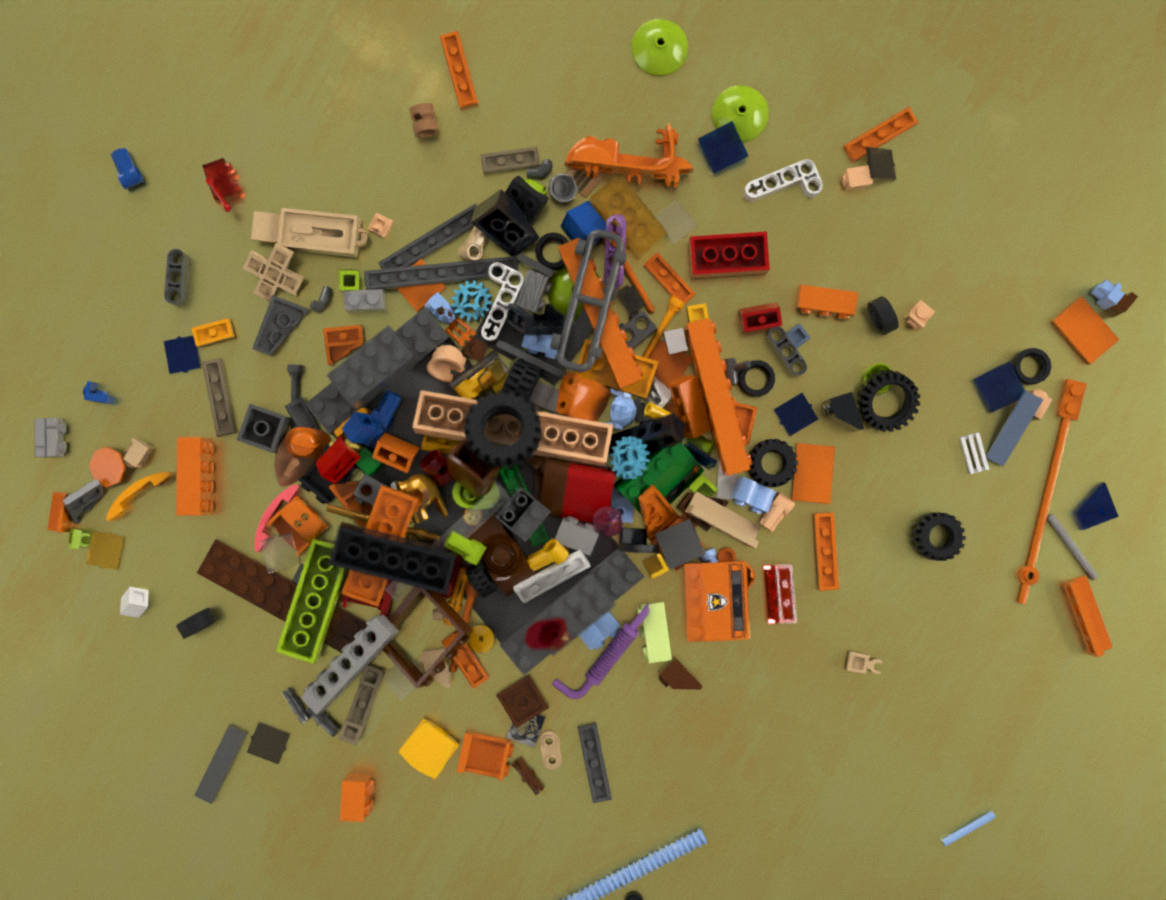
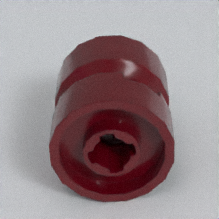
M439 449L432 450L423 458L420 467L428 475H431V478L439 486H443L453 479L448 472L446 456Z

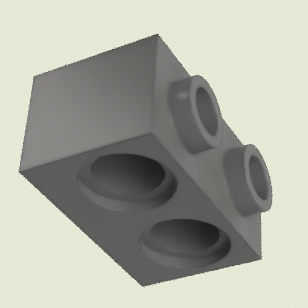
M643 310L640 313L638 311L634 312L629 317L630 321L625 325L623 323L618 325L620 330L624 329L625 332L631 334L632 339L626 342L628 348L632 347V349L657 330L656 325ZM643 320L647 327L642 330L638 329L636 322Z
M364 474L353 493L356 496L354 500L362 505H365L367 502L374 506L380 487L384 484ZM365 485L370 486L372 489V493L369 496H363L360 492V489Z

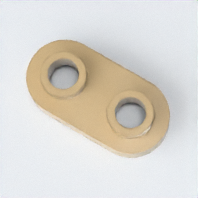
M546 730L539 739L542 760L546 768L555 770L562 763L559 737L553 730ZM547 738H551L553 742L551 744H547L545 740ZM554 757L556 762L550 763L549 758Z

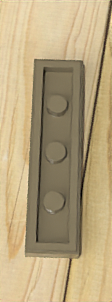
M218 358L204 361L202 366L216 436L235 434L237 430L223 360Z

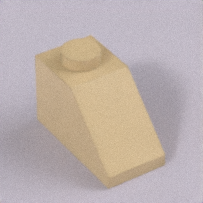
M445 647L422 651L419 660L420 666L424 667V672L445 651ZM448 660L445 664L446 668L433 677L446 688L452 686Z

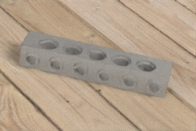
M384 614L378 617L373 616L366 623L368 626L356 633L354 636L355 640L342 648L341 651L343 653L330 661V667L317 675L318 680L315 683L312 682L304 689L306 693L301 699L316 715L325 711L399 632ZM372 632L376 635V640L372 639ZM359 646L363 648V654L360 653ZM347 659L350 661L351 667L347 665ZM334 673L338 675V680L335 679ZM322 686L325 688L326 693L322 691Z

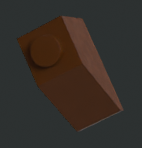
M676 657L672 658L658 672L661 676L659 680L666 688L668 686L672 689L700 690L702 688V685Z

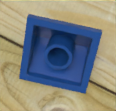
M586 201L567 211L560 225L571 240L580 238L586 241L592 231L597 229L606 230L605 220L590 201ZM597 237L594 240L593 247L603 238Z

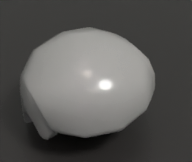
M560 173L550 179L548 191L552 199L559 203H564L575 198L578 187L572 176Z

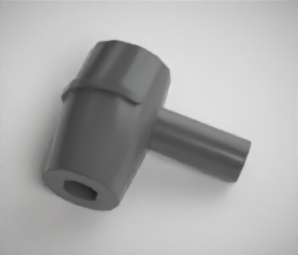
M725 358L727 371L724 373L726 379H730L731 386L738 385L739 371L750 368L751 362L747 360L737 363L735 358Z

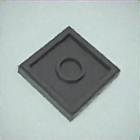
M691 519L655 534L670 570L706 555Z

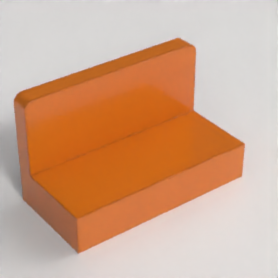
M53 492L47 530L60 533L70 531L71 519L62 501L69 495L68 493Z

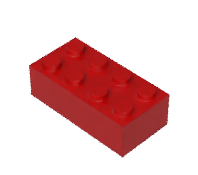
M767 231L690 236L688 240L691 279L767 274L770 270Z

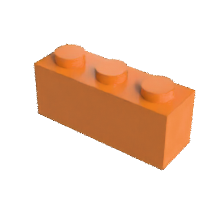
M801 284L798 287L795 310H800L801 314L811 315V312L819 313L821 317L835 315L838 316V319L849 320V317L852 318L856 313L858 292Z
M685 375L668 383L677 417L685 424L683 437L695 439L711 431L710 419L705 406L706 401L702 395L698 376Z

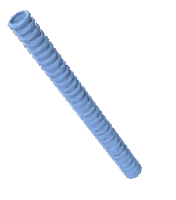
M698 828L696 832L692 831L691 835L686 834L687 837L684 838L682 836L681 840L676 839L675 843L671 842L669 846L665 845V848H659L658 852L655 850L654 854L649 853L648 857L643 856L644 859H638V862L634 861L632 865L628 864L627 868L622 867L621 871L616 870L617 873L614 874L612 872L611 876L607 875L605 879L601 878L599 882L595 881L594 885L591 883L589 884L590 887L585 886L584 890L580 889L578 893L574 892L572 896L568 895V898L564 897L562 900H599V897L604 898L605 894L609 895L611 891L615 892V889H621L622 885L625 887L626 883L631 884L632 880L637 881L638 877L642 878V875L645 874L646 876L648 872L652 873L653 869L658 870L659 866L664 867L665 863L668 865L669 861L672 860L673 862L675 858L679 859L681 855L685 856L686 852L691 853L692 849L695 851L696 847L699 846L700 848L702 844L706 845V837L702 830Z

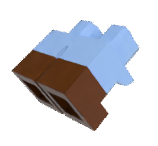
M1107 279L1101 284H1097L1091 291V294L1098 299L1095 304L1111 317L1126 312L1138 297L1133 292L1123 293L1120 283L1113 285Z

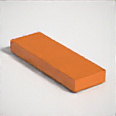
M658 252L643 264L645 269L670 296H674L686 304L696 295Z
M458 631L442 640L445 648L457 637ZM467 643L460 646L457 650L458 654L453 660L474 689L489 679V676Z

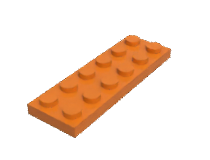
M381 485L366 528L404 537L419 498ZM350 570L341 594L378 607L388 579Z

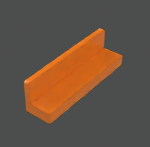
M1081 576L1064 582L1063 584L1089 654L1095 657L1105 655L1103 651L1111 649L1112 644L1087 577Z

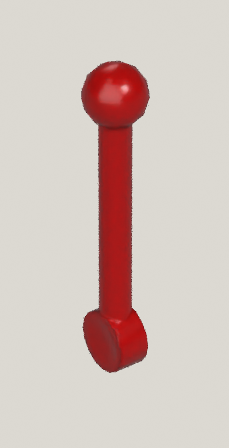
M211 177L206 178V184L212 187L224 205V210L230 212L232 208L226 203L214 185V180Z

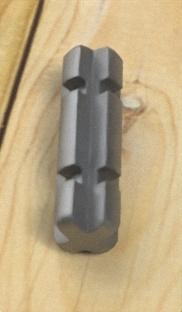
M292 688L286 689L282 692L283 698L288 700L287 704L293 713L298 716L299 722L301 724L305 723L310 719V716L304 711L305 708L298 697L293 695L295 693Z

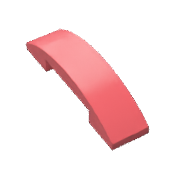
M295 484L287 488L268 506L256 531V552H263L272 537L270 533L266 532L268 529L266 526L267 522L280 510L284 501L289 503L298 495L302 488L301 485Z

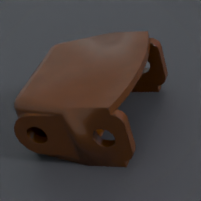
M464 439L447 457L449 475L474 496H484L494 485L495 479L499 475L500 467L492 469L486 466L483 461L479 462L475 455L466 448L467 441Z

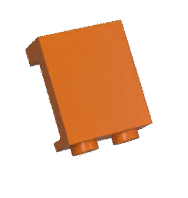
M466 730L457 772L465 773L466 771L498 778V781H503V777L508 776L510 765L506 764L507 758L512 757L514 746L510 745L511 740Z

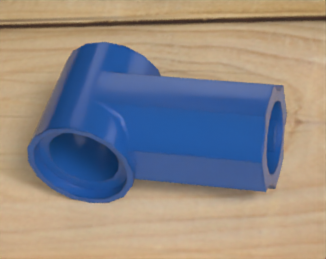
M126 148L117 149L110 154L118 171L117 177L124 189L143 182L142 175L134 165Z

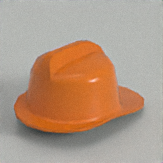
M306 427L291 429L284 439L286 450L291 455L309 459H318L325 445L331 442L328 434L324 431Z

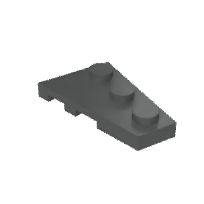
M272 295L252 349L271 356L309 309Z

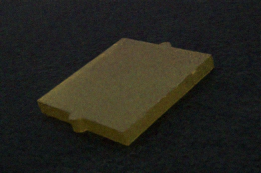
M496 358L488 367H485L484 372L477 378L485 397H487L489 392L498 394V390L503 388L507 375L500 360Z
M93 531L86 564L100 566L101 569L119 570L125 537L113 535L111 532Z

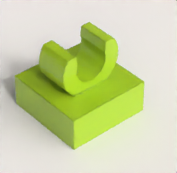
M70 528L67 547L78 550L79 546L88 547L87 543L81 542V538L84 536L90 537V534L82 532L78 528Z

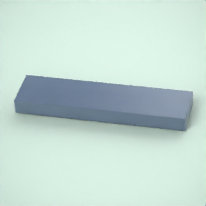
M1024 390L987 452L986 458L1002 466L1005 465L1041 405L1042 398Z

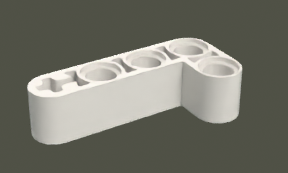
M805 159L750 181L744 188L743 197L749 202H754L800 184L803 194L808 198H814L822 190L823 184L813 161ZM801 167H807L810 173L804 174L801 171ZM783 174H790L792 180H785ZM772 181L775 187L769 188L765 182ZM814 184L817 187V191H811L808 185ZM750 188L753 191L757 190L755 195L753 194V192L749 193Z
M498 262L491 264L488 270L490 279L502 285L481 330L483 339L488 342L497 339L507 317L509 303H514L523 284V276L520 272ZM494 268H500L503 274L500 277L493 276L492 270ZM517 276L520 279V283L518 285L510 284V277ZM509 293L512 300L509 303L503 302L501 300L502 294ZM494 311H502L504 317L501 320H495L493 318ZM489 320L494 324L500 325L499 328L495 325L493 329L494 336L487 337L485 330H489L492 323H488Z

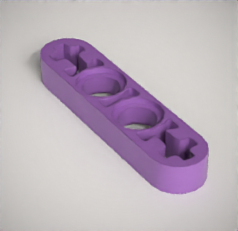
M615 214L608 218L606 231H616V234L623 239V253L625 254L626 219L621 214ZM616 220L618 223H620V226L616 227V224H613V221ZM606 239L605 282H608L612 267L611 257L614 256L616 247L612 245V240ZM623 265L619 267L616 278L617 282L614 288H618L623 284Z

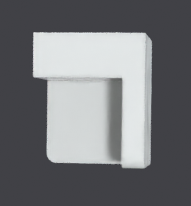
M683 328L663 333L669 354L685 353L688 351Z
M129 587L121 597L120 615L139 618L148 607V590Z

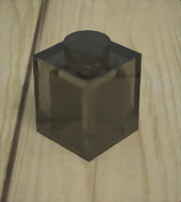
M626 285L619 290L617 299L628 317L645 307L646 304L634 285L631 287Z

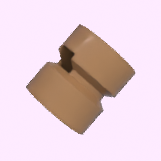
M421 103L410 107L411 120L415 122L413 129L416 137H428L439 132L437 120L433 119L435 117L433 104Z

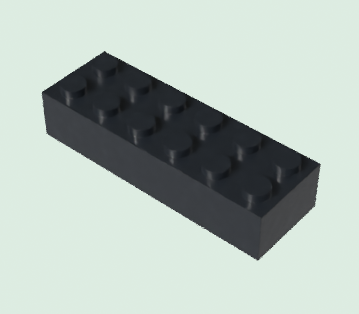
M341 522L329 565L446 594L457 553L450 549Z

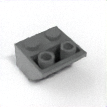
M519 487L495 517L527 542L551 511L523 488Z

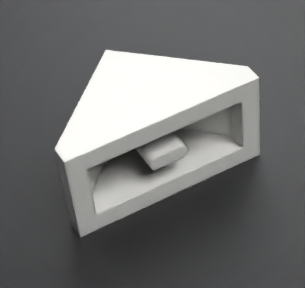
M654 376L646 400L648 403L652 402L663 408L672 398L671 392Z

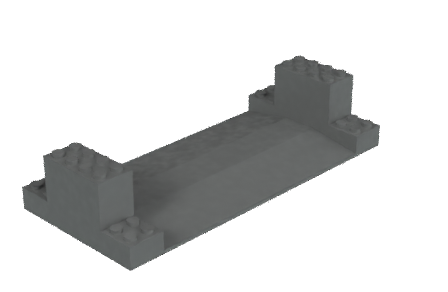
M426 307L396 331L389 325L328 373L326 376L330 379L331 383L305 403L325 430L337 440L339 437L335 435L334 430L361 407L370 409L373 412L379 406L387 390L395 392L402 397L393 415V423L384 433L420 447L415 464L408 473L384 464L375 475L370 476L387 487H391L390 484L394 481L403 482L416 474H424L431 478V475H428L420 467L423 458L431 451L421 450L424 435L416 434L413 430L420 391L460 397L449 386L451 382L440 381L431 376L427 371V365L432 359V353L435 352L436 347L442 345L458 347ZM467 358L464 365L465 370L461 373L450 371V374L454 375L452 381L473 366ZM487 386L474 400L481 396L486 398L489 392L496 393L490 386ZM524 460V464L520 466L517 464L530 495L534 497V468ZM499 474L495 479V483L499 488V497L509 501L510 496ZM454 478L443 486L437 484L448 512L446 518L441 515L433 501L425 507L428 517L426 520L421 521L418 512H416L420 523L415 524L413 528L419 529L420 527L427 529V532L441 535L440 542L417 539L419 542L449 549L444 544L452 530L465 537L464 533L474 527L464 521L463 515L467 508L460 507L453 499L452 490L457 482ZM500 504V506H498L497 509L490 508V510H492L494 513L497 512L498 514L501 510L502 504ZM548 515L543 521L550 540L555 539L562 517ZM578 521L584 525L586 523L592 524L599 530V535L591 555L584 554L590 563V567L526 603H523L515 592L507 597L499 587L498 590L486 598L481 597L479 594L475 597L473 610L485 625L492 630L494 636L500 642V647L523 675L528 673L548 655L552 654L554 656L561 650H534L529 648L525 643V634L532 624L540 620L562 618L567 624V630L572 641L612 609L618 598L644 578L643 574L626 553L619 551V545L607 533L603 525ZM508 528L527 558L529 555L543 549L547 543L545 542L532 548L529 540L525 542ZM568 547L569 555L577 551ZM458 553L456 554L450 577L453 585H455L459 568H468L472 565V563L462 558V555ZM552 563V564H550V565H548V566H546V567H544V568L538 570L537 573L540 572V571H542V570H544L545 568H547V567L553 565L554 563ZM461 580V583H460V586H459V589H458L459 592H460V589H461V585H462L463 580ZM466 591L463 596L465 600L467 599Z

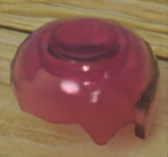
M604 506L594 513L593 524L597 531L601 530L607 537H610L622 531L623 519L617 509Z

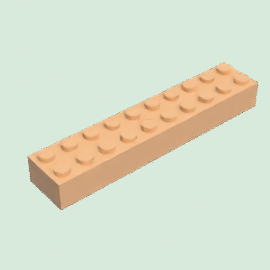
M421 390L413 430L416 434L460 442L464 439L466 440L464 432L466 414L470 413L469 408L472 404L476 405L477 400ZM537 411L541 424V439L533 455L606 468L613 425ZM508 414L492 417L484 428L486 439L497 446H507L519 439L522 432L520 421Z

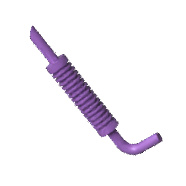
M649 603L645 605L631 624H624L620 632L617 633L618 635L613 638L585 674L587 681L579 690L573 691L557 679L554 680L552 685L571 699L582 698L593 684L599 686L611 668L618 662V659L625 653V650L632 644V641L635 640L634 638L639 635L637 628L650 613Z

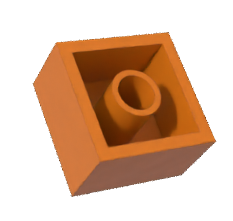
M349 773L342 780L340 821L364 822L367 816H370V811H373L374 806L371 792H374L375 780H372V774Z

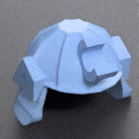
M611 388L610 393L614 395L615 400L610 411L611 421L605 424L613 425L615 430H623V427L633 423L637 406L631 399V394Z

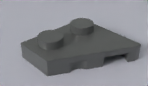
M97 479L85 484L81 489L69 494L62 500L71 521L75 525L80 521L77 517L84 510L88 512L105 494L101 483Z

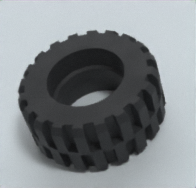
M498 390V394L489 392L486 398L481 396L477 399V404H472L469 408L470 413L466 414L464 432L469 449L479 462L483 461L488 467H491V465L500 467V470H502V467L512 469L513 465L518 464L520 466L524 464V460H529L533 456V452L537 450L539 440L541 439V424L538 412L535 411L534 405L531 402L526 401V397L523 395L517 396L514 391H510L507 394L504 390ZM508 414L520 421L522 432L517 441L507 446H497L486 439L484 434L485 425L496 415Z

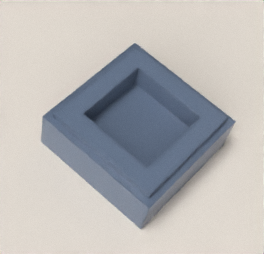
M800 323L786 332L796 348L811 338Z

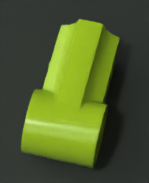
M453 530L444 544L445 547L462 555V558L474 565L478 564L487 548L474 539L470 540Z

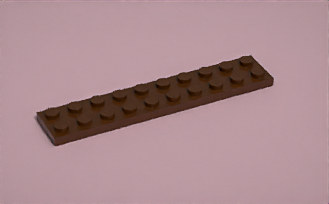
M215 539L197 571V574L286 622L298 585L291 579L218 539ZM336 605L324 644L343 653L341 651L342 648L348 643H352L355 640L354 636L356 633L368 626L366 624L367 621ZM359 646V651L363 654V648Z

